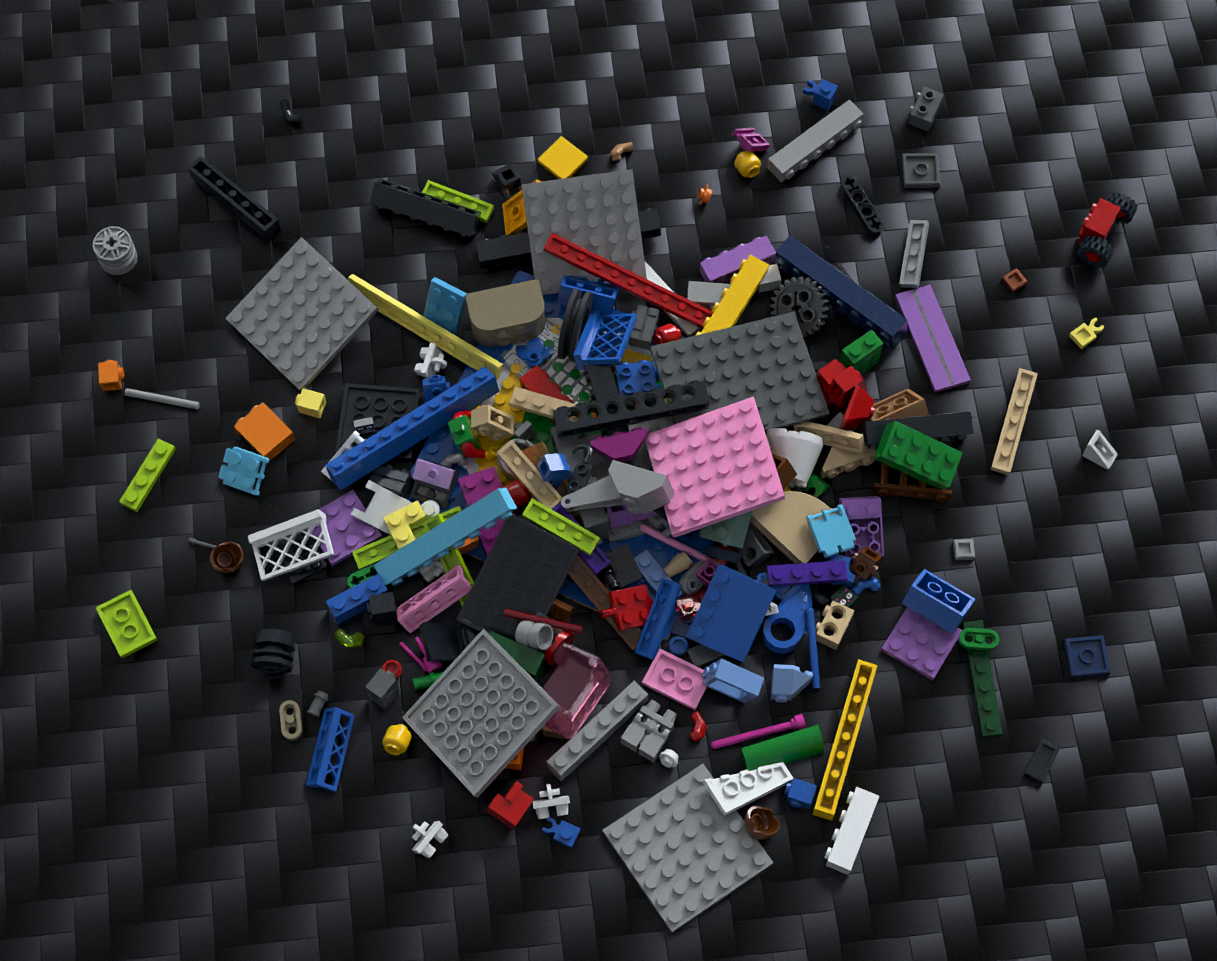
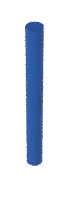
M811 608L806 609L810 666L813 673L812 688H820L814 609Z

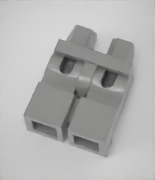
M651 700L646 707L642 706L632 723L628 726L621 737V744L635 752L639 748V754L654 763L673 731L676 713L667 709L663 717L660 716L657 712L661 705Z

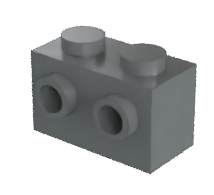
M924 87L921 93L918 92L914 100L916 104L910 107L907 115L910 117L909 124L929 131L942 104L944 94Z

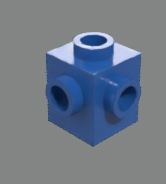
M433 375L430 378L422 379L425 403L450 388V383L445 381V376Z

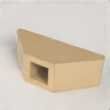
M865 446L866 450L861 454L832 447L822 468L821 478H834L841 472H851L858 466L872 464L875 461L873 458L876 450L868 449V446Z

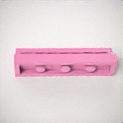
M457 565L397 607L398 621L409 633L470 592L472 585L464 578L460 565Z

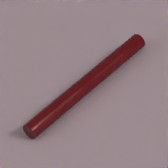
M505 609L503 615L522 621L548 624L552 628L581 634L583 626L510 609Z

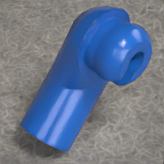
M874 577L867 578L866 580L861 579L851 591L858 596L866 588H871L872 591L879 590L881 584Z

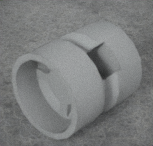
M522 621L516 629V642L527 647L546 650L552 643L553 629L548 624Z

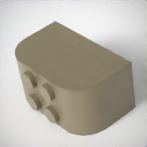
M538 279L468 293L466 296L467 314L473 337L483 346H506L513 342H525L540 335L545 328V306Z

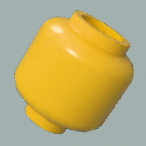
M742 151L737 155L734 165L743 177L752 178L760 172L761 161L753 152Z
M402 724L392 725L388 727L382 743L386 752L392 755H399L406 752L412 736L406 726Z

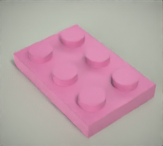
M659 649L642 681V685L694 711L707 689L706 686L702 685L704 679L702 678L703 669L662 649Z

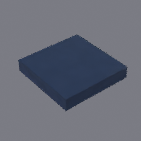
M1104 635L1064 639L1070 678L1110 675L1111 671Z

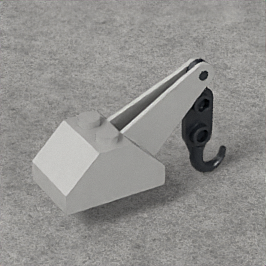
M579 444L572 450V453L575 454L577 450L584 449L586 450V456L575 466L567 484L568 495L564 496L561 500L564 510L571 512L625 505L631 513L647 514L671 502L674 490L667 475L612 460L608 469L609 476L586 486L592 474L593 449L590 445Z

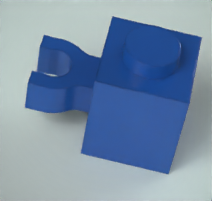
M809 79L807 86L811 87V89L805 87L803 94L813 95L812 104L829 111L836 99L838 86L824 79L820 81L819 85H816L814 81Z

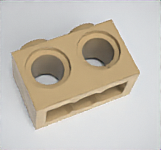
M832 601L830 606L826 605L822 613L824 619L822 623L818 622L815 627L816 641L836 650L853 617L854 610L835 601ZM838 613L842 618L835 619L832 614ZM831 630L833 635L827 636L824 631Z

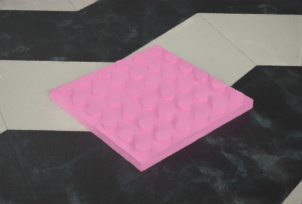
M754 397L649 433L645 440L654 472L667 475L674 490L671 502L664 505L671 534L674 538L786 499Z

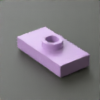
M418 459L412 478L450 489L455 470Z

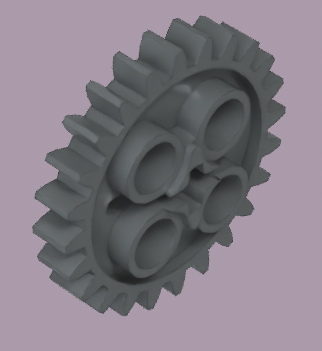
M794 277L791 278V281L785 280L784 284H779L780 290H774L777 297H771L775 304H771L770 307L774 308L775 311H772L770 314L778 316L794 312L802 336L808 337V333L810 335L815 334L814 330H821L819 325L825 324L822 318L828 317L824 312L830 310V308L825 307L829 300L823 299L826 293H820L822 286L816 288V281L810 283V278L804 280L803 277H798V279ZM805 292H807L809 295L807 301L804 299ZM787 296L791 297V304L787 303ZM809 310L813 314L812 319H810L807 315Z

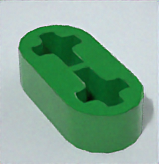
M375 564L351 574L347 580L349 589L356 586L353 582L354 579L360 581V584L373 577V575H370L373 570L377 572Z

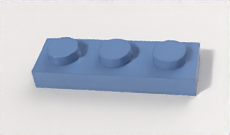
M647 549L634 558L644 580L655 593H657L662 578L672 581ZM681 590L677 599H679L683 595Z

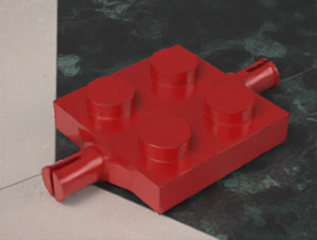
M646 584L608 593L611 605L610 609L600 611V614H603L601 615L602 618L613 616L618 631L645 625L654 601L649 596Z

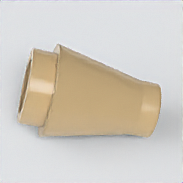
M682 551L677 553L663 570L672 578L674 575L690 568L693 562Z

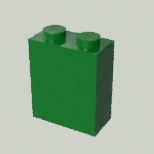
M870 330L842 349L839 363H842L846 369L852 366L854 370L859 371L862 375L879 363L883 342Z

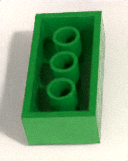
M897 421L886 424L873 459L937 489H947L951 485L962 452Z

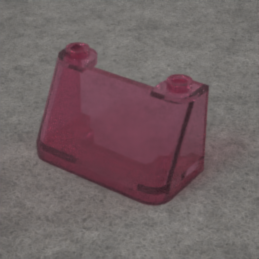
M563 642L555 652V661L558 667L543 687L560 708L546 722L545 726L560 736L571 739L610 685L611 673L599 657Z

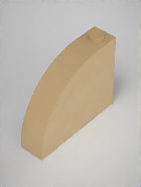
M785 491L786 499L752 511L750 523L794 564L807 563L818 550L806 516H813L821 513L822 510L826 509L828 511L832 508L809 494ZM838 512L829 514V516L837 514ZM822 516V517H819V518H816V519H813V520H814V521H817V520L823 519V516Z

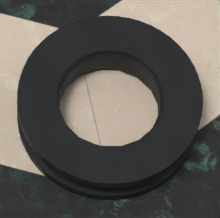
M574 289L569 298L558 342L559 359L564 360L568 352H570V361L575 362L573 355L592 311V292L587 291L583 299H581V290Z

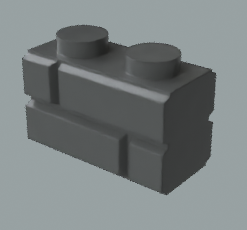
M638 305L637 310L632 311V314L636 313L637 320L628 341L630 346L650 349L653 341L652 337L659 320V309Z

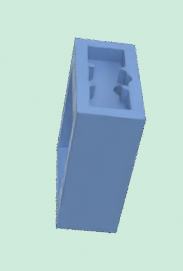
M723 659L712 663L708 667L706 666L702 673V678H704L702 685L743 703L759 695L764 677Z

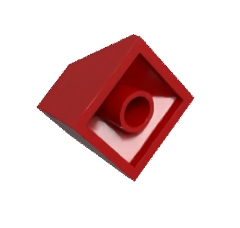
M856 385L839 429L849 431L858 427V423L872 418L875 408L872 407L874 399L860 386Z

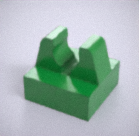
M811 475L805 487L806 492L815 487L816 492L813 497L816 498L830 489V486L818 475Z

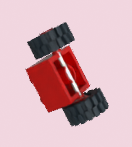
M1112 192L1108 194L1105 200L1100 198L1097 204L1094 203L1092 205L1089 215L1085 218L1078 234L1080 237L1078 244L1080 246L1077 254H1079L1078 257L1082 258L1083 262L1086 261V264H1092V267L1097 266L1098 268H1104L1108 265L1114 254V249L1111 248V244H1107L1108 241L1105 239L1114 222L1116 221L1117 224L1120 222L1121 224H1129L1138 210V205L1135 204L1134 200H1130V196L1126 197L1124 193L1120 195V192Z

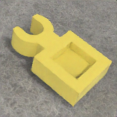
M1097 318L1092 319L1089 326L1083 323L1070 333L1069 337L1081 349L1096 339L1097 336L1095 334L1102 332L1103 325L1098 328L1094 326L1098 320Z

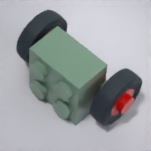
M752 511L701 528L699 537L722 543L719 546L708 545L706 555L714 557L716 562L727 564V562L739 563L741 554L729 547L731 545L743 548Z

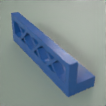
M661 579L634 653L654 660L682 587L680 584Z
M337 707L324 710L305 786L311 788L321 787L332 792L337 791L355 717L354 714ZM340 716L347 718L346 726L343 728L339 722ZM339 734L342 743L337 747L335 737ZM335 753L337 763L332 766L330 757ZM329 772L333 778L331 785L324 783L326 774Z

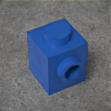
M793 778L792 784L787 783L784 793L788 795L786 802H789L790 806L800 809L804 807L810 809L817 785Z

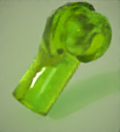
M341 628L334 634L346 647L360 646L364 639L363 634L360 632L348 636Z

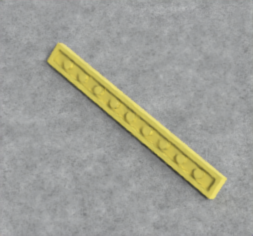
M354 274L348 277V281L374 304L380 313L428 342L435 343L438 348L478 371L486 367L495 376L496 380L499 379L503 366L502 363Z

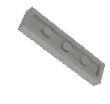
M910 220L899 282L900 287L919 288L929 229L928 220Z

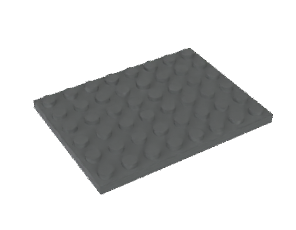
M794 312L650 347L663 389L669 388L674 384L686 385L695 380L705 381L710 400L709 409L672 416L674 424L750 397L755 399L765 432L768 429L784 428L827 417L830 414ZM689 394L683 395V398L689 400L692 398V396ZM666 398L667 403L673 402L671 398Z

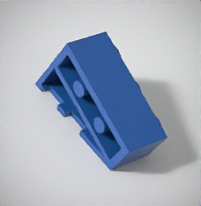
M564 275L559 289L557 304L567 307L573 290L580 289L581 299H583L587 291L593 293L592 310L599 309L600 315L612 314L618 297V287L598 278V281L587 280V277Z

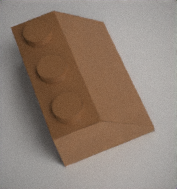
M905 389L873 404L872 407L875 408L874 414L867 421L926 416L929 413L925 399L912 390Z

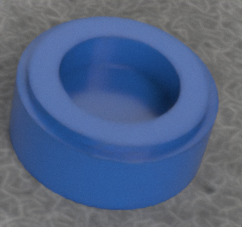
M681 636L673 637L669 641V652L676 657L685 655L688 650V641Z

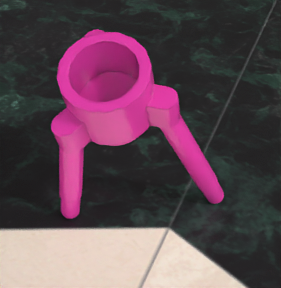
M418 637L415 640L425 655L423 658L424 662L403 642L399 643L422 667L424 672L428 671L430 674L443 666L440 662H427L424 645Z

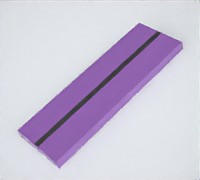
M931 285L896 294L895 299L902 316L907 319V328L934 393L970 383L971 379Z

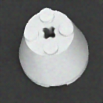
M783 428L768 429L766 437L771 453L788 459L797 473L787 488H794V485L805 488L823 448L822 438L804 431L799 433L787 431V429Z

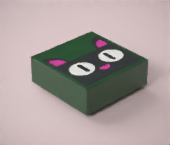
M844 584L830 597L831 601L840 603L848 608L858 599Z

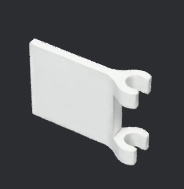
M368 480L365 487L374 491L375 494L365 513L354 508L351 515L391 535L384 517L408 506L412 502Z

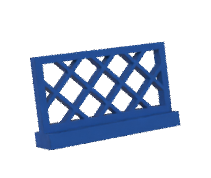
M599 309L592 310L573 355L577 370H585L586 365L620 364L637 320L636 313L600 315ZM604 321H611L606 325L604 324ZM616 325L619 326L613 330L610 329ZM612 336L614 337L613 339L606 341L608 338ZM618 342L621 343V344H619V345H617V346H615V347L612 346V345H614V344H616V343H618ZM603 343L602 345L595 347V345ZM609 348L608 351H606V352H604V353L601 352V351H603V350ZM614 353L616 354V357H609Z

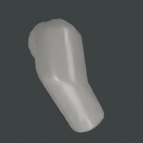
M462 453L450 454L441 464L451 467L453 464L458 463L459 466H463L467 463V458Z

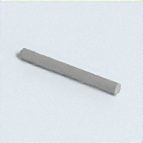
M128 388L125 390V396L197 410L200 406V403Z

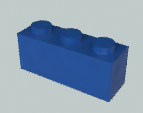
M379 574L327 600L326 603L338 625L367 610V603H370L369 596L388 593V590Z

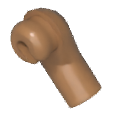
M632 142L616 145L610 152L612 161L621 160L620 154L633 151Z

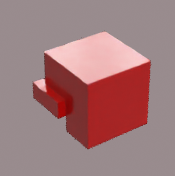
M516 781L505 797L497 794L485 811L510 829H513L534 798L522 791L523 785Z

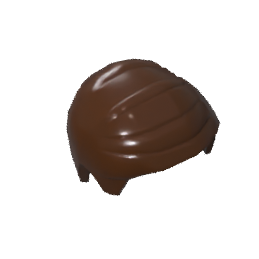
M235 542L218 544L210 555L211 565L216 571L221 573L235 572L241 567L244 559L241 546Z
M752 806L745 815L746 830L754 839H769L777 833L780 827L779 820L774 817L771 809Z

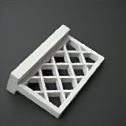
M318 509L248 535L249 543L253 546L262 581L334 555L326 525L327 518L325 513ZM321 525L322 532L319 537L312 535L313 529ZM303 532L306 535L301 544L293 541L297 533ZM310 536L317 539L312 550L305 547ZM286 539L288 542L283 551L276 548L279 540ZM323 542L326 544L327 552L319 554L316 550L320 543ZM292 543L299 546L295 556L287 553ZM265 545L271 547L266 557L261 556L260 547ZM304 548L310 551V554L306 560L302 561L298 558ZM274 550L281 552L277 563L269 560ZM285 555L293 558L287 567L281 566ZM267 563L274 564L272 572L265 574L264 568Z

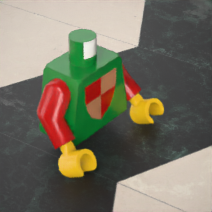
M471 410L455 413L452 420L448 422V425L459 451L466 458H486L488 461H493L497 457V454L494 453L497 448L492 446L487 451L482 449L477 431L471 429Z

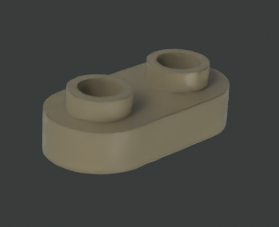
M288 700L283 702L279 708L281 731L287 740L295 741L301 737L303 732L301 712L295 701ZM288 710H294L293 714L288 715ZM291 729H296L294 734L289 733Z

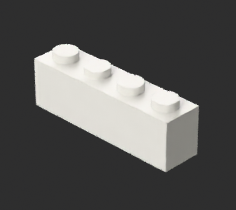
M856 787L854 793L850 791L846 801L850 805L847 811H842L839 819L842 822L840 830L835 829L831 839L835 841L833 848L828 847L824 857L828 860L826 866L849 875L879 799L878 795Z

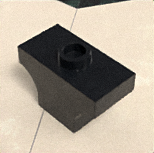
M512 164L492 172V176L507 200L522 190L520 176Z

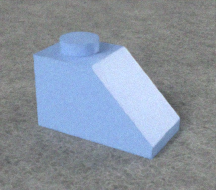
M774 664L771 676V699L781 703L792 700L811 683L813 673L810 671L802 673L799 670L800 668L794 665Z

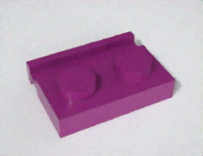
M754 128L735 129L731 134L738 137L737 141L745 151H767L770 147V144L759 133L754 132Z

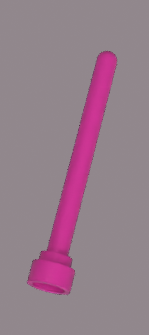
M802 714L796 715L789 722L713 741L711 747L717 749L790 729L799 731L806 729L805 721Z

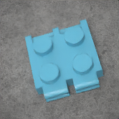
M238 447L228 448L223 462L228 463V466L221 465L218 478L223 479V484L259 495L261 480L265 477L263 473L266 463H269L270 459ZM261 461H262V462H263V463H262V467H261L260 473H258V470H259V467H260V464H261ZM256 478H258L255 489H253Z
M842 504L837 505V508L828 511L825 509L819 514L806 516L818 552H823L825 558L838 554L839 550L842 553L855 548L853 541L856 538ZM837 511L839 512V513H837V514H834V515L829 516V514H831V513H834V512H837ZM822 516H823V519H820V520H817V521H814V520H813V519H816V518H819V517H822Z

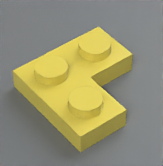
M418 500L384 517L398 549L415 540L410 527L427 519Z

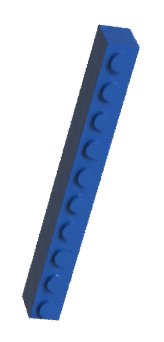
M486 367L481 368L325 465L330 479L341 491L447 425L455 413L471 410L500 392L495 376Z

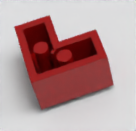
M837 359L818 370L816 374L819 384L838 407L850 399L855 386H861L863 381L859 371L854 370L852 366L846 369Z

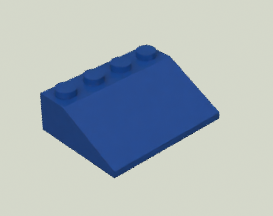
M719 564L686 637L744 662L777 590L725 565Z

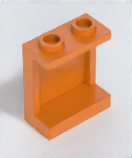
M263 402L253 407L250 413L240 418L234 426L239 436L241 435L261 456L267 457L270 460L295 440L293 432Z

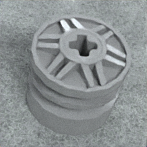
M114 226L104 228L97 233L93 240V249L103 270L112 275H122L132 270L137 263L138 255L130 234L125 229Z

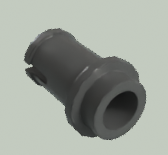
M322 691L314 693L315 698L307 713L319 718L325 702L329 701L327 699L329 695Z

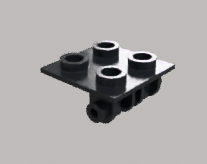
M305 534L298 535L296 542L301 544ZM310 536L305 547L312 550L315 542ZM292 543L287 553L295 556L299 546ZM303 548L298 559L306 560L310 551ZM276 551L278 557H280L281 552ZM285 555L282 561L283 567L289 566L293 558ZM324 559L287 572V575L292 584L326 568L327 565Z
M627 544L606 553L605 555L611 563L598 573L603 585L609 592L619 590L643 578Z

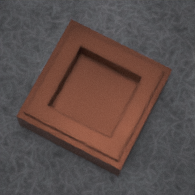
M1017 268L1001 278V281L1012 294L1027 285L1028 282Z

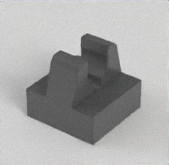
M527 420L523 424L518 421L514 424L516 439L530 442L537 435L532 423Z

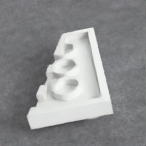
M780 762L758 767V769L752 771L744 770L734 775L727 774L716 779H704L703 784L723 815L726 816L787 785V783H791L793 777L784 763Z

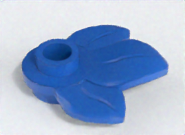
M534 337L527 342V345H517L516 354L518 358L525 360L529 368L533 369L537 365L540 368L544 360L549 359L553 355V347H544L543 341L538 337Z

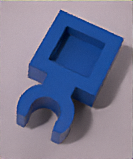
M548 817L547 822L553 826L550 829L543 827L542 831L548 835L555 834L554 841L572 849L581 829L563 820L558 825L553 818Z

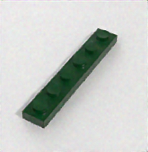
M983 620L963 622L962 627L963 629H984ZM969 637L965 638L967 642H972ZM966 649L981 737L1002 736L1003 732L989 653L986 650Z

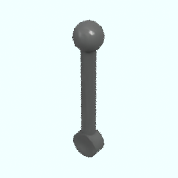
M189 538L188 543L193 545L197 544L212 549L216 547V545L197 541L194 538Z

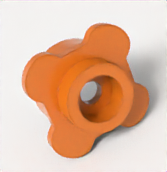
M708 184L704 188L699 189L697 198L700 199L699 205L702 202L708 203L711 198L712 189L708 188Z

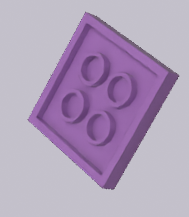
M354 490L319 509L326 514L327 518L326 525L334 555L327 559L332 567L352 556V551L383 538L378 528L351 515L354 508L364 513L366 511ZM321 525L313 529L312 535L319 537L322 532ZM321 542L319 546L323 553L327 552L326 544Z
M907 607L881 651L933 681L962 630L957 628L954 634L945 631L941 626L927 620L921 614Z

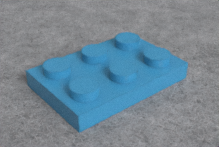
M434 277L430 283L423 316L457 336L467 293Z

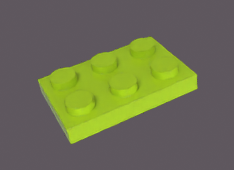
M132 590L96 607L122 659L157 641Z

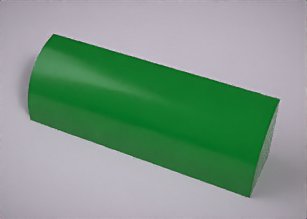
M815 725L741 749V756L746 770L752 771L758 769V767L780 762L786 765L824 753L825 749L819 726Z

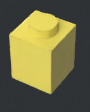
M303 388L301 394H298L296 397L295 405H297L299 413L321 418L326 405L325 395Z

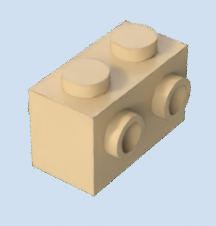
M482 405L477 409L471 410V429L478 431L479 434L491 437L492 440L499 441L504 437L514 434V417L490 405Z

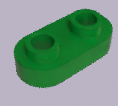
M965 628L961 631L958 640L959 644L965 649L991 651L997 647L999 635L991 629ZM969 637L972 642H967L965 638ZM985 639H990L992 643H986Z

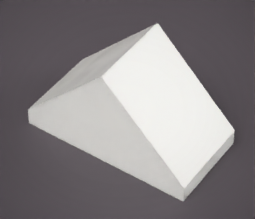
M1096 430L1082 456L1105 469H1109L1118 454L1100 430Z

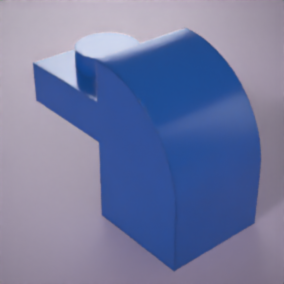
M546 454L537 465L543 481H548L555 490L558 489L564 479H570L572 475L563 454Z

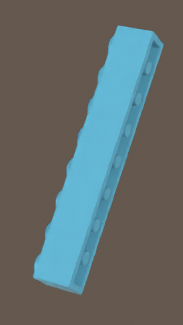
M498 488L374 566L385 586H397L403 582V578L407 575L411 577L419 572L418 569L422 566L426 568L432 565L435 558H443L450 553L449 550L453 547L457 549L463 546L466 539L478 537L481 534L480 531L484 528L488 530L497 525V520L509 518L513 515L512 511L517 509L507 488Z

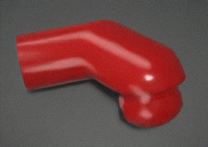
M699 711L690 715L695 724L693 731L690 732V738L695 742L704 737L707 729L706 723Z

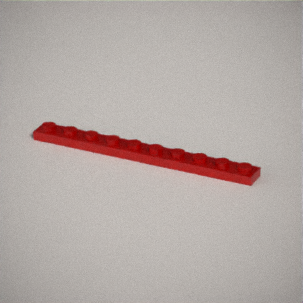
M551 233L543 251L701 329H704L702 325L706 318H711L713 314L710 310L554 233Z

